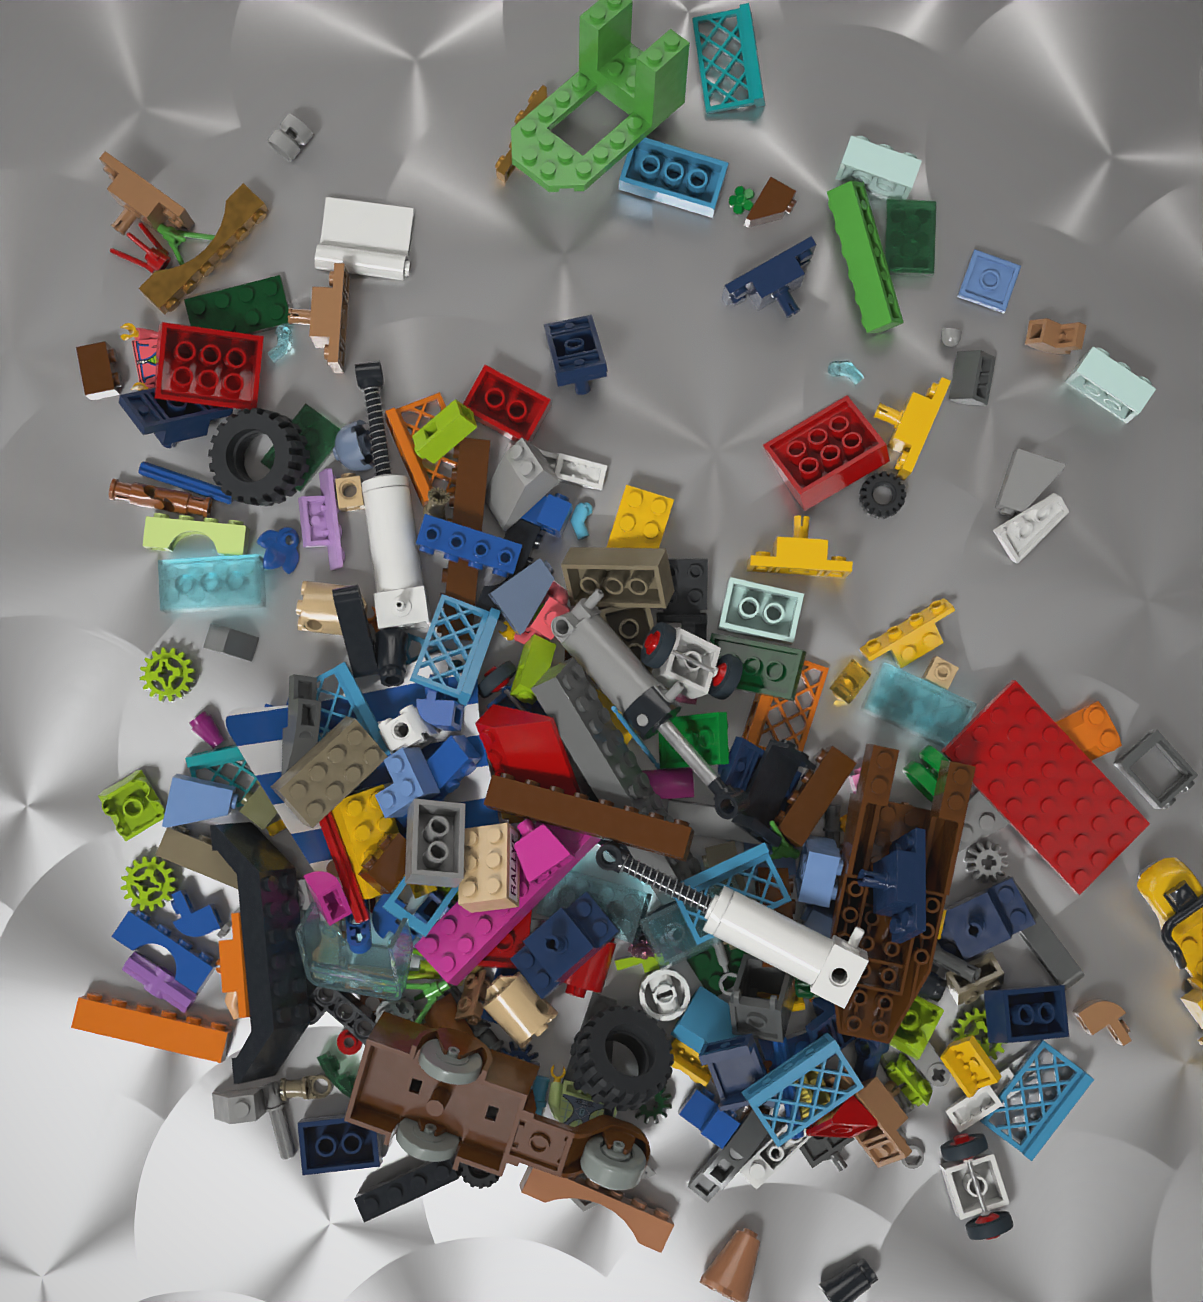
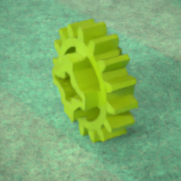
M165 647L161 648V654L152 651L154 658L149 659L145 657L144 660L148 665L147 667H140V670L144 671L145 675L139 678L147 682L143 689H151L152 691L149 696L152 698L159 694L158 699L162 702L165 701L166 696L169 702H174L175 695L183 699L184 695L182 692L184 690L191 692L188 684L195 683L196 681L190 678V675L196 672L195 669L189 668L193 661L191 659L184 660L186 657L184 652L179 653L177 656V649L172 648L170 653H168ZM171 658L177 660L182 665V667L176 668L173 665V661H171ZM159 662V666L153 671L155 665ZM167 669L173 672V675L169 676L168 679L163 678V674L167 673ZM183 678V681L179 685V687H176V684L179 682V680ZM154 682H160L164 691L158 689Z
M148 856L142 857V863L138 859L133 860L134 868H125L129 875L121 876V879L126 881V885L122 886L121 890L128 891L124 899L132 898L131 906L136 907L140 904V911H145L147 906H149L150 911H156V904L160 908H164L166 906L164 900H173L169 893L177 891V888L172 886V882L177 881L178 878L171 877L170 875L173 873L174 868L166 869L165 867L168 862L163 860L159 864V858L156 856L151 859V862ZM144 867H147V869H145L144 874H142L141 876H136L139 870H141ZM159 871L163 874L165 882L160 878ZM150 880V882L158 886L148 888V885L140 881ZM133 886L137 887L140 892L139 896L136 894ZM156 892H163L160 897L151 901Z
M973 1007V1014L964 1011L965 1018L963 1020L960 1018L956 1019L960 1025L959 1027H952V1030L958 1033V1036L953 1037L952 1041L971 1035L975 1037V1035L979 1034V1030L988 1033L983 1018L986 1019L985 1007H983L981 1013L978 1008ZM971 1022L972 1025L969 1030L964 1032L967 1025ZM988 1034L982 1036V1041L976 1038L987 1056L994 1060L998 1059L997 1051L1005 1052L1001 1047L1002 1043H994L989 1049Z

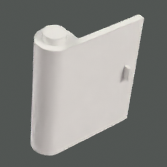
M326 197L321 240L315 252V269L334 271V263H344L348 273L404 280L405 276H410L411 261H408L414 208Z

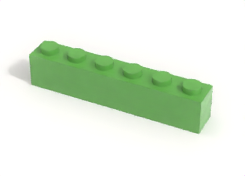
M851 180L827 192L829 198L828 206L835 219V230L841 240V252L848 265V276L854 286L855 301L860 307L862 314V325L867 333H881L903 324L904 321L864 182Z

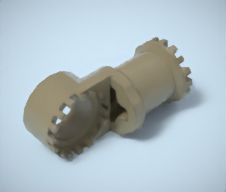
M433 487L431 491L429 490V500L423 508V514L446 520L444 508L446 503L450 501L449 492L446 493L447 491H443V488L439 490V487L437 489Z
M324 1073L314 1076H303L302 1079L296 1080L281 1078L280 1086L282 1087L280 1089L282 1091L280 1093L283 1094L280 1096L282 1101L303 1097L304 1100L324 1098L333 1090V1079ZM317 1079L326 1080L328 1083L326 1092L320 1093L315 1089L314 1085Z

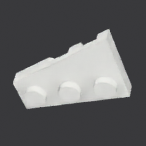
M1053 493L993 531L1010 559L1018 564L1069 513V510L1062 497Z

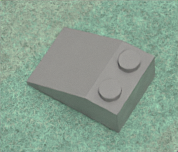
M522 437L503 455L486 488L485 503L502 530L506 532L552 490L560 480L540 450Z

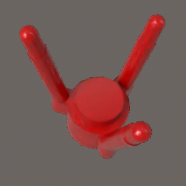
M139 222V227L157 249L154 247L150 249L130 232L126 235L147 253L144 258L147 260V263L114 248L110 249L111 253L146 268L152 274L158 270H165L171 261V257L168 256L169 252L161 246L142 222Z

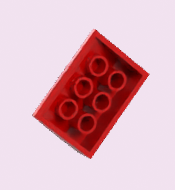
M162 322L159 325L157 339L155 399L240 410L257 408L264 336Z
M848 395L763 444V448L783 481L804 511L890 461L886 443Z
M493 704L475 723L496 776H500L501 773H507L515 776V781L525 783V779L539 782L541 788L559 787L565 790L564 794L574 796L575 792L581 793L553 717Z

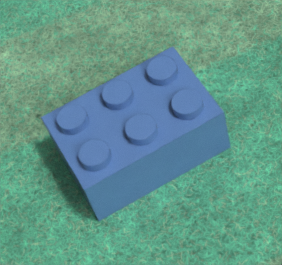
M810 834L803 844L794 881L798 901L828 908L830 901H835L838 890L836 875L840 876L843 869L842 855L839 854L840 848H837L835 840Z

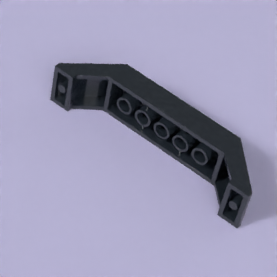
M252 822L210 825L212 851H218L237 874L251 1033L238 1056L232 1058L234 1084L275 1076L310 1024L296 868Z

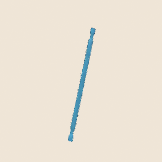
M612 706L611 710L616 713L618 719L650 761L655 764L657 769H660V764L656 762L654 756L626 719L618 712L616 706Z

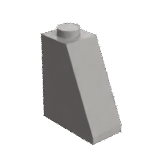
M1018 448L1012 454L995 509L1001 510L1000 514L1011 518L1022 513L1064 470L1066 464Z
M261 1087L212 1093L214 1119L228 1124L253 1122L266 1113L265 1096Z

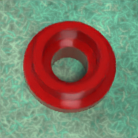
M347 1029L342 1031L337 1038L338 1049L346 1055L357 1053L363 1044ZM346 1038L354 1040L352 1047H348L345 1044Z

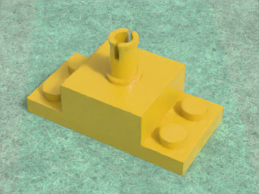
M941 377L938 383L933 382L925 396L913 392L901 411L886 406L881 402L879 403L874 417L894 425V430L887 447L902 453L894 469L898 470L896 478L899 477L905 481L912 473L950 385V380Z
M801 515L794 516L793 537L776 538L773 543L772 556H770V552L758 551L755 552V555H751L747 561V572L846 578L852 572L853 565L852 561H846V557L832 556L831 560H827L828 540L809 539L810 517L803 516L801 526Z

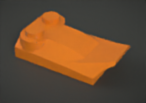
M1099 701L1055 722L1091 761L1122 746L1119 734L1111 718Z

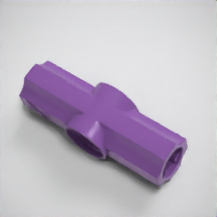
M137 951L128 958L122 968L124 972L142 983L144 989L159 999H165L183 1013L188 1011L198 996L197 993L176 981L175 974L161 965L157 966Z

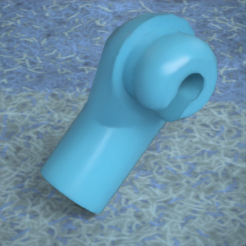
M587 502L576 505L570 519L578 540L590 536L584 522L587 516L592 514L593 508Z

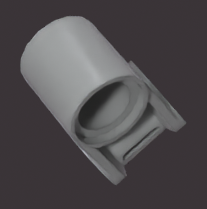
M929 1041L919 1060L916 1061L913 1057L905 1054L930 1084L940 1087L948 1083L950 1072ZM934 1068L938 1070L942 1069V1072L940 1073V1076L942 1078L940 1080L936 1078L932 1079L934 1075V1072L932 1070Z

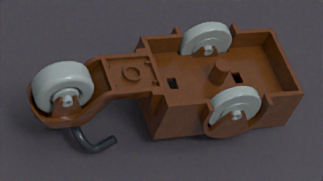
M385 1011L367 1038L344 1119L346 1122L386 1135L383 1144L387 1146L396 1134L399 1146L406 1153L417 1159L440 1162L452 1158L457 1151L452 1169L458 1170L460 1163H464L500 1177L503 1176L507 1164L518 1167L519 1163L561 1178H571L584 1173L590 1180L602 1187L612 1190H629L639 1184L650 1156V1145L646 1135L636 1125L613 1117L615 1107L612 1110L604 1108L603 1115H599L576 1127L536 1114L537 1108L533 1088L540 1066L490 1049L481 1040L466 1032L451 1028H430ZM413 1078L422 1081L419 1092L411 1090ZM574 1081V1089L576 1091L581 1090V1083ZM489 1105L499 1109L496 1119L486 1116Z

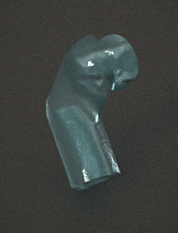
M284 325L279 326L275 331L277 346L267 353L274 363L292 349L293 334Z
M847 360L833 361L827 369L829 375L833 377H848L854 385H857L864 378L858 369Z

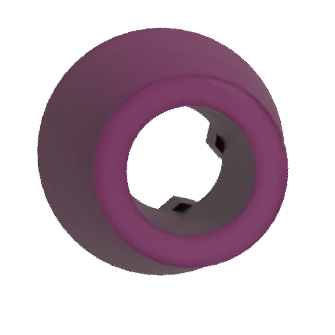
M203 711L189 722L192 727L191 730L213 749L225 740L211 714L208 715Z

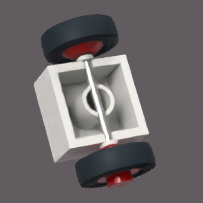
M664 622L657 623L651 629L641 651L642 663L653 668L652 675L659 683L670 689L677 681H681L684 683L685 688L680 694L691 699L707 695L708 693L719 700L727 699L736 689L743 671V664L739 658L725 654L718 660L720 647L679 627L675 629Z
M982 1133L960 1134L941 1145L942 1156L948 1162L939 1165L955 1214L960 1220L978 1214L981 1215L966 1223L965 1226L971 1240H990L1013 1228V1221L1009 1212H990V1210L1009 1205L1010 1202L994 1153L988 1149L985 1135Z

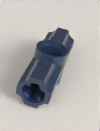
M863 1038L856 1040L855 1050L858 1056L854 1072L861 1082L876 1076L881 1055L888 1052L890 1044Z

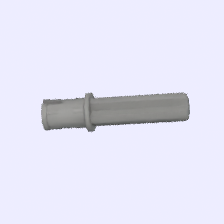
M278 1082L267 1083V1085L261 1086L267 1104L265 1110L269 1112L280 1156L282 1159H289L294 1157L296 1152L284 1111L286 1104L282 1103Z

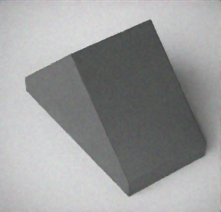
M210 624L203 648L252 662L259 637L228 627Z

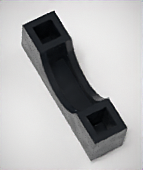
M519 519L506 531L503 539L522 544L514 574L509 575L499 584L484 586L476 607L489 612L491 607L499 610L488 594L534 562V558H531L534 548L539 549L543 540V535L540 534L541 527ZM500 612L498 621L504 622L505 618Z
M454 1157L440 1162L427 1161L406 1174L386 1182H380L357 1193L354 1201L363 1222L365 1223L460 1178L459 1168L458 1170L452 1169L455 1161Z

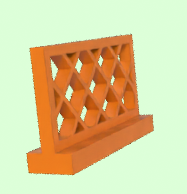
M440 392L395 409L394 407L386 410L384 419L422 507L428 503V491L433 489L432 482L434 477L449 482L446 493L449 492V495L450 493H455V487L449 488L451 478L437 473L441 461L453 465L455 468H457V462L442 457L439 459L434 471L427 469L423 466V459L416 454L414 450L415 445L412 440L415 431L420 430L418 424L421 417L424 416L428 419L435 417L424 412L427 404L437 401L441 409L440 412L446 407ZM412 411L419 414L415 426L406 423L402 413ZM427 473L432 475L431 480L429 479Z
M804 660L803 666L807 668L802 670L801 678L806 688L796 693L794 703L799 712L789 717L786 716L781 706L789 700L784 699L779 702L778 698L755 694L742 738L765 751L766 747L759 745L762 734L770 731L773 739L779 741L774 728L785 723L791 736L785 739L788 741L793 739L797 746L796 750L803 752L829 668ZM815 669L821 673L818 682L810 685L804 673ZM808 691L812 702L810 706L802 709L797 696ZM778 707L783 720L771 725L768 719L769 711ZM801 715L805 724L802 730L795 733L789 720Z

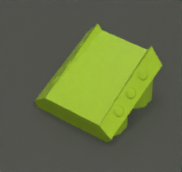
M142 770L135 771L111 787L104 789L98 795L102 802V810L111 817L116 830L125 841L164 819L166 809Z
M916 996L889 1043L890 1046L913 1057L916 1061L919 1060L944 1010Z

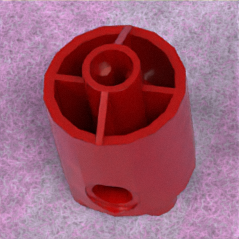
M615 937L563 982L567 984L565 993L580 998L585 997L587 990L602 993L617 944L614 942Z

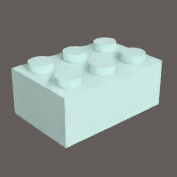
M851 135L835 179L846 183L851 180L864 182L866 190L905 203L915 182L922 160L917 159L912 153L904 152L902 154L894 151L889 145L871 143L864 136L854 137Z
M1094 346L1080 359L1065 381L1125 423H1128L1140 414L1156 388L1151 386L1152 383L1143 376L1138 377L1131 372L1128 365L1122 362L1117 363L1110 358V354L1102 348H1095Z
M730 577L717 629L791 646L794 643L804 594Z

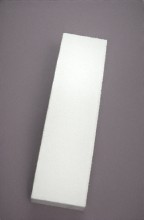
M508 443V444H507V447H506L505 453H506L514 444ZM540 450L560 482L602 490L607 465L562 453L555 454Z
M1028 1050L998 1070L1002 1076L998 1083L979 1088L973 1097L968 1098L966 1094L945 1110L959 1133L1003 1105L998 1095L1030 1055ZM1035 1070L1026 1071L1023 1074V1085L1036 1078ZM1019 1081L1014 1087H1020ZM1019 1091L1010 1092L1006 1098L1009 1099Z

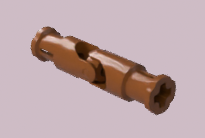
M114 478L109 488L110 500L129 501L132 505L183 515L191 513L201 515L203 518H209L213 506V498L211 497L200 498L192 496L188 492L137 482L129 484L119 482L118 479Z

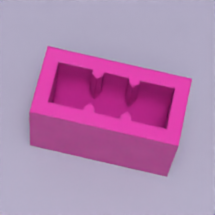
M691 768L642 770L648 776L654 792L661 799L694 798L693 771Z
M323 871L304 875L314 902L329 926L352 913L341 884L334 875Z

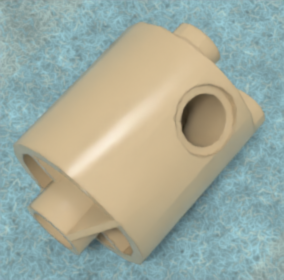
M303 581L301 587L303 600H298L296 614L301 615L298 619V631L343 636L333 600L332 589L347 586ZM362 596L364 608L367 615L368 605Z
M520 971L513 976H503L501 974L487 987L483 1008L521 1049L532 1040L531 1036L533 1034L537 1037L540 1036L548 1028L546 1023H549L558 1015V1012L546 999L539 997Z

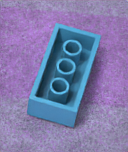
M645 137L627 154L619 179V190L713 218L729 163Z

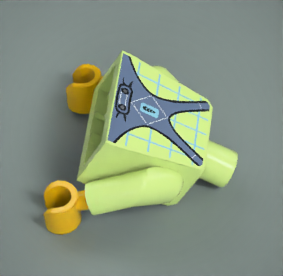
M555 1065L551 1067L550 1071L553 1082L550 1083L548 1104L556 1120L576 1127L599 1115H603V1103L599 1102L596 1104L591 1100L592 1096L590 1094H584L582 1090L576 1091L572 1081L564 1080L563 1084L561 1083V1078L566 1074L564 1066L563 1074L559 1077L553 1073ZM615 1107V1110H614V1115H613V1117H616V1114H617V1112H618V1111L616 1110V1107Z

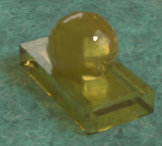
M851 659L829 689L832 690L833 695L837 699L850 704L869 679L871 673L854 659Z

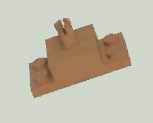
M106 151L101 155L99 159L105 166L103 170L110 175L109 178L113 181L107 190L116 202L124 208L115 222L111 224L112 228L124 236L136 218L156 232H158L159 225L164 224L167 219L178 229L184 227L189 231L195 223L185 208Z
M334 263V271L329 273V286H332V288L312 287L311 310L289 308L288 323L310 325L309 337L315 347L324 348V359L327 360V364L330 365L334 373L344 374L350 275L344 263Z
M835 1074L823 1078L826 1087L833 1088ZM841 1076L838 1089L847 1090L855 1083L851 1077ZM877 1076L861 1082L864 1088L854 1094V1096L877 1120L878 1126L855 1136L856 1140L878 1168L907 1158L912 1150L907 1145L904 1137L897 1132V1129L908 1119V1116L894 1100L900 1093V1088L897 1087L893 1091L892 1089L897 1085L895 1082L888 1081L884 1086Z

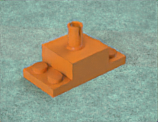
M231 913L233 939L219 941L220 958L217 959L215 965H220L219 968H216V971L221 974L222 993L237 992L239 1018L250 1017L241 915L240 913Z

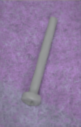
M881 1055L880 1064L886 1073L885 1066L887 1062L884 1056ZM900 1088V1093L897 1096L903 1106L902 1110L906 1114L912 1111L914 1106L913 1104L909 1105Z

